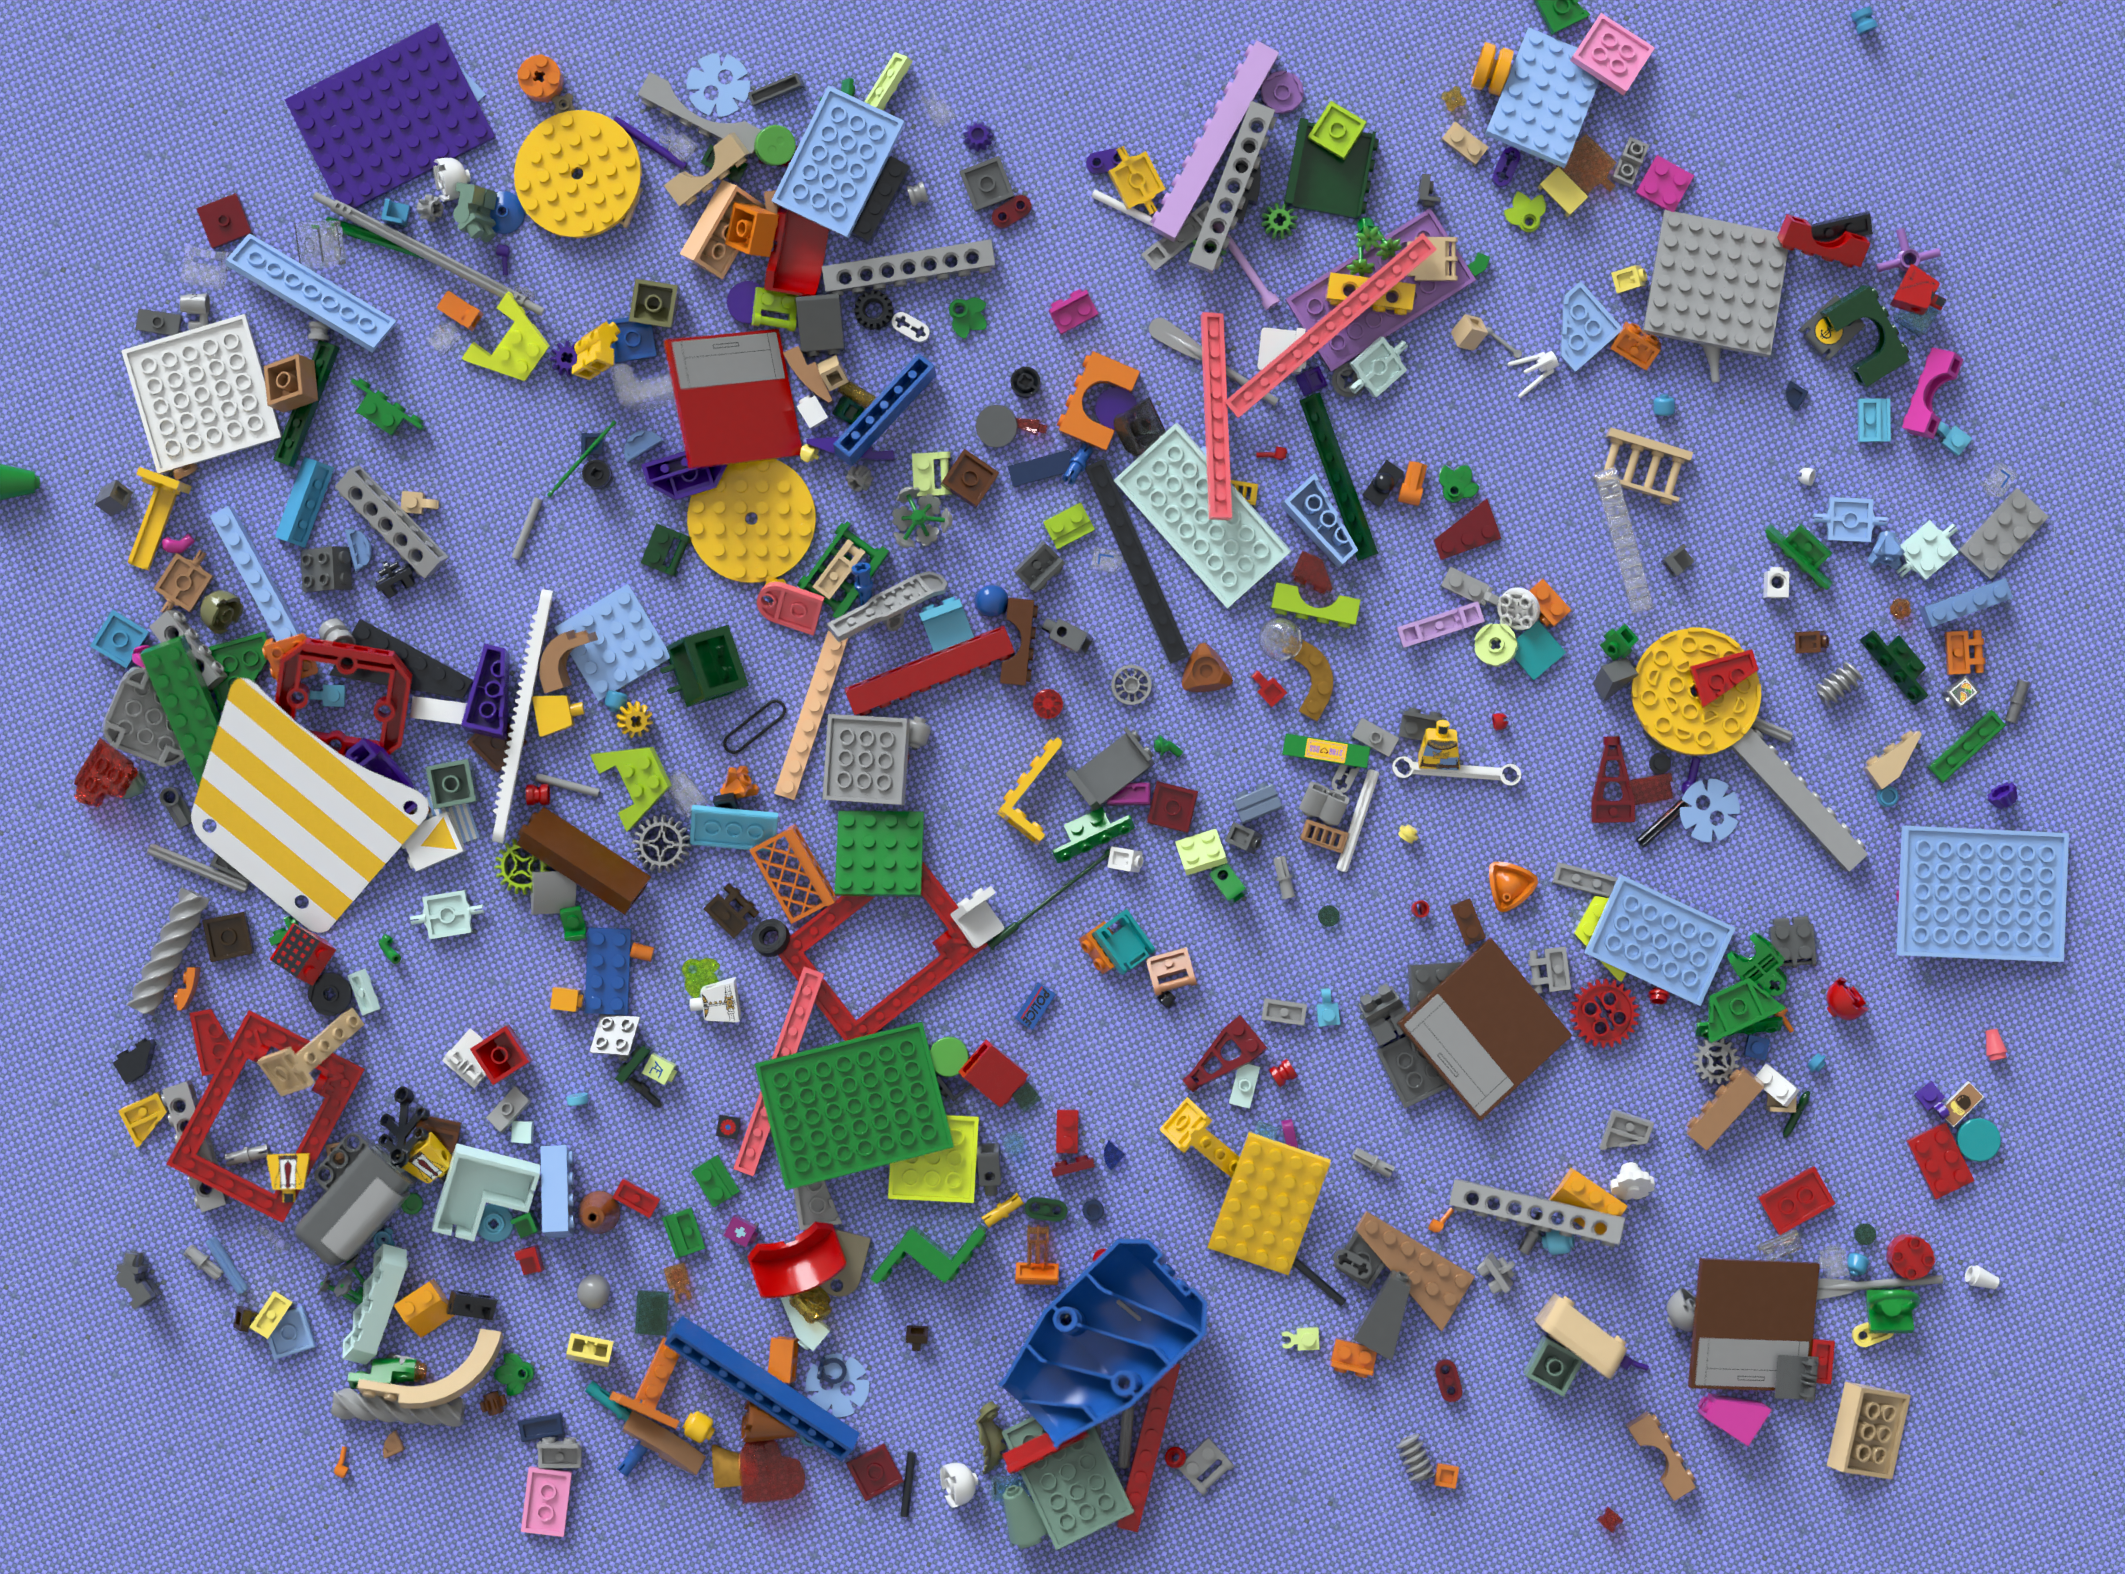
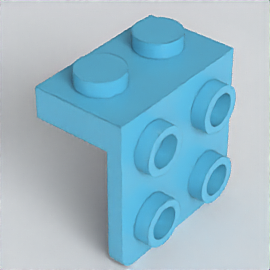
M955 597L942 601L943 605L935 607L932 604L922 608L923 612L919 613L934 653L974 637L960 599L955 600Z

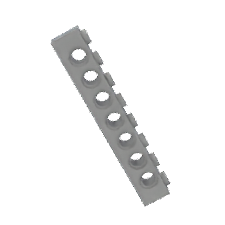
M1253 101L1250 102L1188 265L1211 274L1214 269H1219L1223 259L1219 255L1222 249H1227L1230 237H1227L1230 229L1234 230L1238 220L1235 214L1237 209L1242 210L1246 197H1243L1245 188L1250 189L1254 179L1250 175L1253 168L1258 169L1261 157L1258 156L1261 149L1265 150L1269 140L1266 134L1268 129L1273 130L1277 117L1274 116V109ZM1257 123L1263 127V130L1260 133H1255L1252 131L1251 126ZM1248 143L1252 144L1255 147V151L1247 153L1244 151L1243 146ZM1240 163L1245 164L1247 171L1245 173L1237 172L1236 165ZM1234 183L1239 186L1240 190L1237 193H1231L1228 190V186ZM1225 203L1229 204L1232 207V211L1223 213L1220 210V206ZM1219 223L1223 225L1224 231L1222 233H1215L1212 230V226ZM1209 243L1214 244L1216 251L1212 254L1207 253L1204 249L1205 245Z
M990 239L822 266L826 294H839L843 296V292L852 291V294H859L865 292L867 288H873L874 291L886 289V285L892 284L895 287H903L907 285V282L916 281V284L928 282L930 278L936 277L937 280H946L950 278L949 275L958 274V277H965L971 275L970 272L974 271L984 274L992 272V268H996L992 241ZM975 254L979 257V260L975 264H969L967 257ZM948 258H955L958 261L957 265L953 268L946 266L945 263ZM934 261L936 268L933 271H927L924 268L926 262ZM906 265H913L915 271L912 274L904 273L903 269ZM885 268H892L894 274L892 277L886 278L882 275ZM870 271L873 277L869 281H863L861 279L862 273ZM848 274L852 277L851 282L846 285L840 283L841 276Z
M1457 1178L1454 1179L1449 1205L1454 1206L1453 1210L1466 1212V1209L1475 1211L1474 1215L1487 1217L1488 1214L1496 1216V1220L1508 1222L1509 1219L1517 1221V1225L1529 1227L1530 1224L1538 1225V1230L1551 1232V1229L1560 1231V1235L1572 1237V1234L1581 1236V1240L1588 1242L1598 1239L1602 1240V1245L1610 1247L1620 1244L1626 1219L1612 1214ZM1469 1193H1476L1478 1195L1479 1202L1477 1204L1469 1203ZM1494 1197L1500 1201L1498 1209L1490 1208V1198ZM1516 1202L1520 1204V1214H1513L1510 1211L1511 1203ZM1537 1207L1542 1210L1543 1216L1541 1219H1534L1531 1216L1533 1208ZM1559 1212L1564 1216L1562 1224H1555L1553 1222L1552 1215ZM1580 1217L1584 1219L1585 1227L1583 1229L1575 1228L1573 1224L1575 1218ZM1598 1222L1604 1223L1607 1227L1606 1233L1598 1234L1595 1231V1224Z

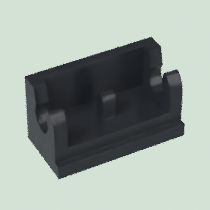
M451 1290L446 1313L449 1315L493 1320L498 1300L489 1295Z

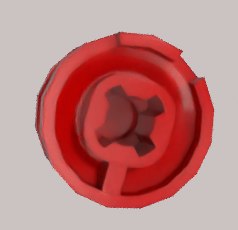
M1041 690L1034 697V711L1041 718H1055L1062 711V697L1055 690Z

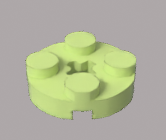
M1487 624L1478 631L1475 637L1476 655L1483 663L1493 667H1500L1510 662L1518 649L1516 635L1505 624ZM1493 640L1496 642L1501 641L1499 649H1491L1493 646L1491 642Z

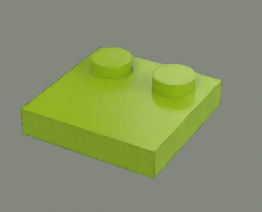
M1330 101L1308 135V139L1345 160L1367 126V122Z

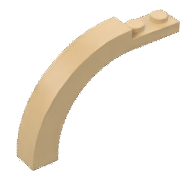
M480 1329L477 1342L465 1362L452 1374L437 1382L422 1386H401L359 1379L357 1388L364 1397L375 1398L376 1395L383 1396V1399L388 1401H396L398 1399V1404L401 1408L421 1409L445 1404L468 1392L486 1375L498 1356L504 1337L500 1331Z

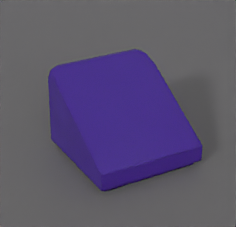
M1319 366L1305 371L1296 377V381L1304 396L1328 386Z

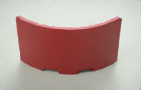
M780 206L777 213L779 215L778 225L773 240L777 242V245L774 244V249L770 254L764 290L799 296H816L825 258L829 229Z
M815 1221L808 1229L795 1236V1241L787 1244L784 1241L769 1244L758 1243L753 1248L747 1258L762 1298H782L809 1291L829 1281L845 1268L846 1260L833 1224Z

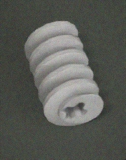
M1845 662L1843 669L1837 668L1836 674H1829L1830 680L1824 678L1822 680L1823 685L1819 683L1816 685L1817 695L1830 709L1829 701L1832 700L1838 703L1837 695L1844 698L1843 690L1851 693L1850 685L1852 684L1857 688L1858 683L1856 680L1859 679L1864 682V679L1855 667Z
M1420 1433L1401 1439L1400 1444L1396 1446V1449L1404 1450L1399 1454V1457L1407 1458L1402 1464L1410 1465L1405 1472L1413 1473V1476L1408 1479L1409 1481L1418 1482L1435 1475L1434 1472H1430L1433 1466L1427 1464L1430 1458L1423 1456L1427 1452L1426 1449L1420 1448L1423 1445V1441L1417 1440L1420 1437Z

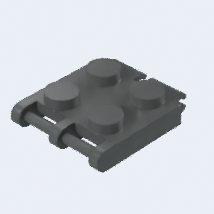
M1808 916L1792 917V925L1789 923V918L1773 919V927H1769L1770 942L1782 954L1785 960H1791V962H1784L1780 967L1816 966L1813 923L1809 924ZM1810 958V960L1807 961H1797V959Z

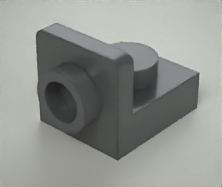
M1422 173L1419 181L1417 203H1422L1423 207L1434 208L1435 205H1439L1441 197L1428 196L1433 192L1434 181H1430L1431 174Z
M1233 822L1225 842L1254 854L1261 846L1262 834Z

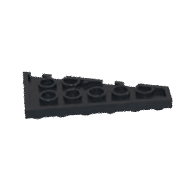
M359 619L352 632L356 645L394 651L413 675L410 690L464 699L474 681L362 619ZM348 657L342 659L345 665L353 664L352 659ZM334 665L329 674L331 676L387 686L390 673L357 668L352 674L345 675L338 671L336 665Z

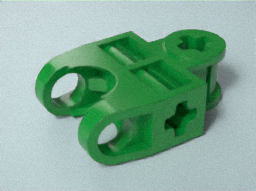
M1754 932L1750 935V939L1755 945L1756 954L1753 957L1746 958L1732 950L1727 954L1728 960L1742 981L1750 978L1756 984H1760L1771 996H1779L1785 991L1787 985V976L1779 968L1784 963L1785 958L1771 942ZM1772 980L1774 982L1780 981L1779 986L1777 984L1772 985Z

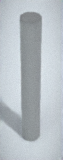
M535 497L512 554V557L520 560L543 501Z
M537 773L535 779L537 782L598 797L600 792L598 788Z

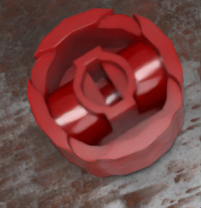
M1901 1234L1895 1237L1887 1247L1886 1261L1890 1269L1904 1278L1910 1280L1920 1279L1927 1275L1935 1264L1934 1252L1930 1244L1918 1236Z

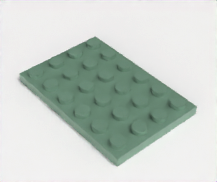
M1033 1416L1002 1431L1009 1450L1046 1433ZM1095 1426L1087 1429L1089 1437L1020 1470L1022 1478L1057 1551L1135 1513Z

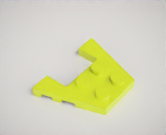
M508 291L496 308L514 321L513 325L492 355L473 342L461 359L526 381L550 345L537 327L528 319L523 308L517 304L513 294Z
M1593 896L1574 931L1576 937L1586 947L1609 898ZM1600 961L1619 982H1622L1626 972Z

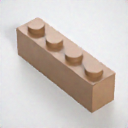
M1744 1066L1740 1070L1736 1069L1730 1075V1082L1726 1086L1721 1085L1715 1092L1716 1097L1711 1102L1708 1100L1701 1108L1702 1113L1697 1118L1695 1116L1692 1117L1686 1125L1688 1127L1687 1135L1706 1151L1764 1088V1083Z

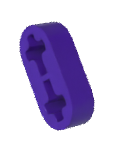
M1506 148L1498 160L1492 174V182L1497 187L1507 186L1515 173L1521 158L1520 152L1516 148ZM1512 152L1516 161L1512 160L1509 166L1505 165L1507 162L1505 154L1509 155ZM1504 168L1507 170L1505 177L1508 179L1499 182V177L1496 174H1501Z

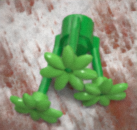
M1364 217L1357 222L1359 231L1356 234L1358 238V260H1353L1354 265H1347V269L1351 270L1350 275H1355L1359 272L1360 277H1364L1365 273H1373L1371 268L1375 264H1367V259H1363V245H1365L1366 252L1370 250L1371 245L1376 248L1380 247L1382 250L1376 255L1382 256V260H1386L1389 255L1395 257V251L1402 249V246L1399 245L1400 239L1393 242L1392 238H1389L1387 241L1380 232L1379 226H1375L1373 219L1369 217ZM1377 240H1381L1383 244L1379 245Z

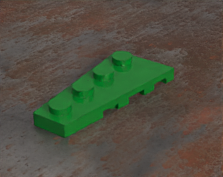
M1534 0L1551 35L1590 16L1589 12L1579 5L1578 0Z

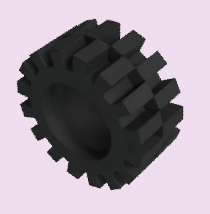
M866 291L855 302V316L864 328L873 331L874 329L881 330L882 327H886L891 322L894 313L893 305L888 296L881 291ZM872 302L879 303L882 306V314L878 318L868 317L866 314L868 304Z

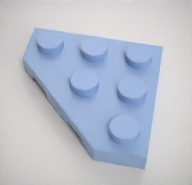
M1581 281L1563 298L1560 357L1574 373L1622 330L1619 323Z

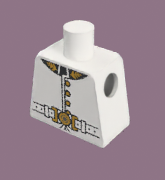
M736 977L702 987L701 997L690 999L691 1012L703 1010L706 1021L740 1022L741 1010Z

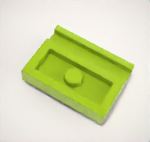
M1081 502L1043 522L1057 550L1095 531Z

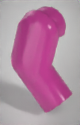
M188 533L180 541L172 540L170 537L164 538L162 546L168 553L180 554L190 547L195 540Z

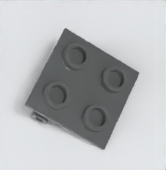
M1778 1355L1774 1398L1804 1399L1806 1402H1813L1816 1398L1819 1357Z

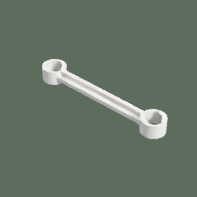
M1405 756L1396 758L1392 763V772L1399 778H1406L1414 774L1499 780L1508 786L1517 784L1521 779V771L1514 764H1507L1501 768L1460 765V770L1419 768L1418 762H1413ZM1404 759V761L1409 763L1410 771L1406 775L1400 773L1397 767H1395L1397 761ZM1510 766L1517 772L1516 780L1511 783L1502 774L1503 770Z

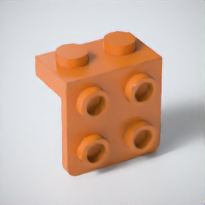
M304 633L279 641H275V638L265 641L262 651L265 659L269 660L271 665L270 672L274 680H278L282 655L307 637ZM304 660L302 678L318 673L319 668L316 661Z

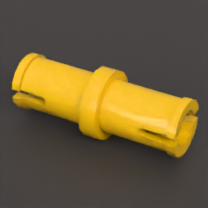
M1015 1193V1195L1002 1204L1000 1202L996 1204V1208L981 1218L990 1228L1004 1217L1008 1218V1214L1024 1205L1019 1195Z

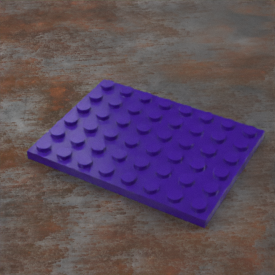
M437 22L284 99L334 199L354 209L432 171L434 166L438 165L434 162L435 159H455L496 138Z

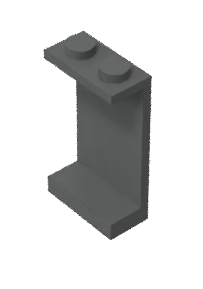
M1127 726L1123 728L1125 734L1088 763L1076 772L1071 768L1065 773L1093 811L1155 764L1152 760L1154 754L1147 746L1144 748L1139 743L1142 740L1135 730L1130 732Z

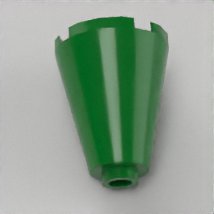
M0 464V500L36 493V489H40V476H36L35 471Z

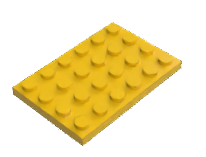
M1248 1132L1207 1248L1289 1276L1331 1159Z

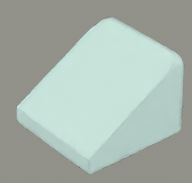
M513 1121L511 1142L532 1144L534 1121Z

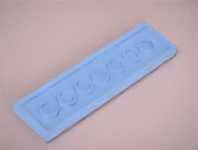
M250 233L225 261V265L372 353L396 324V320Z

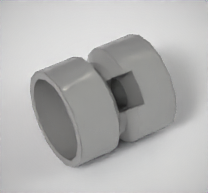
M340 619L327 620L319 628L321 640L356 645L354 637Z

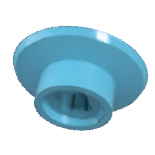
M495 1204L485 1206L478 1228V1233L481 1237L490 1242H500L508 1238L514 1229V1224L510 1222L514 1218L511 1211L507 1207ZM496 1219L499 1223L496 1228H493L490 1224V1221Z

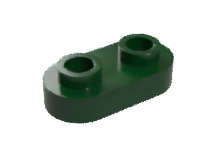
M1034 1196L1025 1203L1026 1214L1034 1219L1059 1222L1067 1216L1066 1204L1058 1199ZM1032 1204H1039V1210H1032ZM1055 1206L1061 1208V1212L1059 1214H1055L1053 1212V1208Z

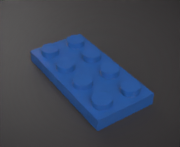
M588 927L585 1013L628 1015L632 929Z

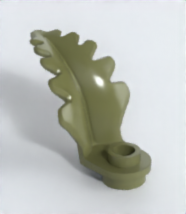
M993 1401L985 1404L979 1410L981 1415L975 1421L979 1428V1442L984 1446L985 1466L983 1467V1474H987L994 1469V1466L999 1465L1000 1462L998 1460L1003 1459L1000 1451L1006 1449V1445L1001 1442L1004 1439L1003 1430L993 1421L999 1415L998 1411L1000 1409L999 1405H995Z

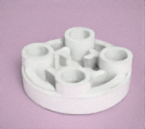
M1511 588L1498 600L1497 610L1500 623L1512 629H1529L1539 618V602L1526 589Z

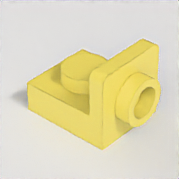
M1634 265L1611 273L1616 293L1647 286V273L1641 265Z

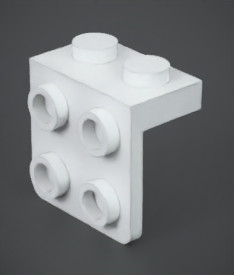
M1263 328L1260 336L1258 369L1262 370L1305 334L1306 329L1297 328L1294 331ZM1306 361L1291 374L1300 375L1301 369L1306 367Z
M991 886L985 890L981 887L971 894L973 897L971 900L966 897L957 904L959 908L950 914L974 948L980 947L1004 930L1003 924L986 902L987 899L996 893Z

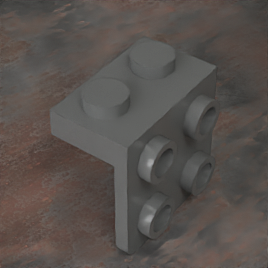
M330 546L301 551L303 592L352 590L349 547Z

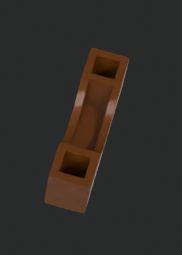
M1008 598L1006 619L1018 628L1021 634V646L1014 657L1002 662L1000 684L1026 686V682H1031L1032 669H1028V661H1033L1034 648H1030V640H1035L1036 627L1032 626L1033 618H1037L1038 605H1034V600Z

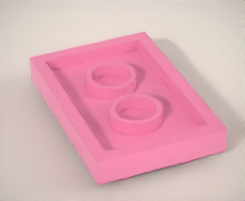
M529 1467L521 1532L559 1537L565 1536L573 1471Z

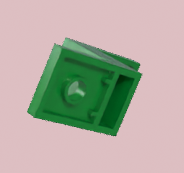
M980 1223L956 1254L952 1256L913 1224L875 1270L871 1280L876 1284L880 1280L885 1282L893 1271L891 1269L892 1265L895 1263L898 1266L907 1252L943 1283H946L947 1280L952 1282L959 1273L960 1269L958 1267L960 1264L966 1265L973 1256V1248L975 1246L979 1248L987 1239V1228Z

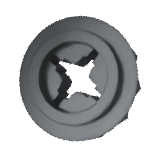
M1344 363L1338 367L1332 376L1334 390L1340 396L1348 398L1357 396L1364 389L1363 386L1354 394L1349 388L1353 384H1349L1344 388V376L1348 377L1353 372L1352 380L1354 382L1358 380L1357 374L1349 363Z

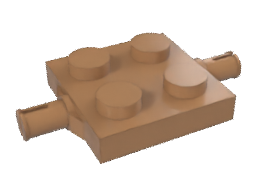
M199 549L193 560L186 559L178 553L175 554L154 587V590L162 594L167 600L160 610L162 613L172 610L174 605L181 606L189 612L193 611L214 578L212 574L205 571L200 565L207 555L205 552Z

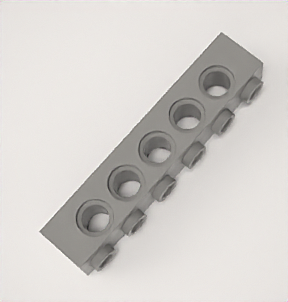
M360 465L349 469L336 484L335 488L339 491V494L354 506L357 513L363 515L369 521L370 526L384 537L386 543L393 546L399 552L403 560L408 561L412 565L414 571L419 576L425 579L435 574L449 558ZM359 489L362 491L363 497L359 494ZM374 504L377 506L378 512L374 509ZM389 520L392 522L393 527L390 526ZM404 535L407 537L408 543L404 540ZM419 550L421 551L423 558L420 557L418 552Z
M192 1080L162 1089L163 1094H161L163 1104L168 1106L170 1113L168 1114V1120L176 1131L174 1136L176 1144L185 1130L184 1122L190 1120L199 1103ZM179 1100L184 1101L186 1104L183 1112L177 1108ZM208 1133L197 1155L219 1165ZM188 1176V1183L191 1188H194L196 1194L194 1197L196 1207L200 1208L201 1212L231 1203L228 1195L212 1188L211 1193H206L203 1189L204 1183Z

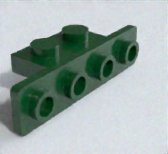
M1874 630L1860 639V642L1913 705L1928 697L1926 691L1915 680L1927 667L1900 635L1887 645Z

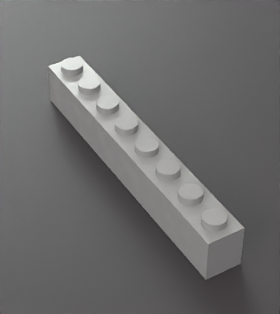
M1750 728L1730 748L1845 872H1850L1868 855L1865 851L1866 846L1859 839L1855 840L1850 835L1852 831L1844 823L1840 824L1835 819L1837 815L1831 808L1828 807L1826 809L1821 804L1823 800L1816 792L1813 791L1811 793L1806 788L1808 784L1801 776L1796 777L1793 774V767L1786 760L1781 761L1777 756L1779 754L1778 751L1771 744L1767 745L1762 740L1764 736L1756 728L1754 730Z

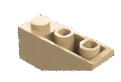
M1910 730L1900 737L1902 741L1898 744L1891 743L1883 749L1884 754L1879 757L1875 755L1865 762L1867 766L1863 770L1877 790L1885 788L1900 777L1922 735L1920 731L1912 732Z

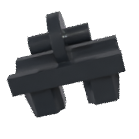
M387 560L382 562L384 569L378 571V573L383 578L376 581L375 587L378 592L382 591L388 599L398 593L394 583L401 581L405 589L415 585L413 568L410 563L399 568L398 562L391 565Z

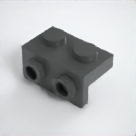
M1042 541L1013 572L1036 593L1045 588L1047 581L1052 576L1061 572L1065 562Z

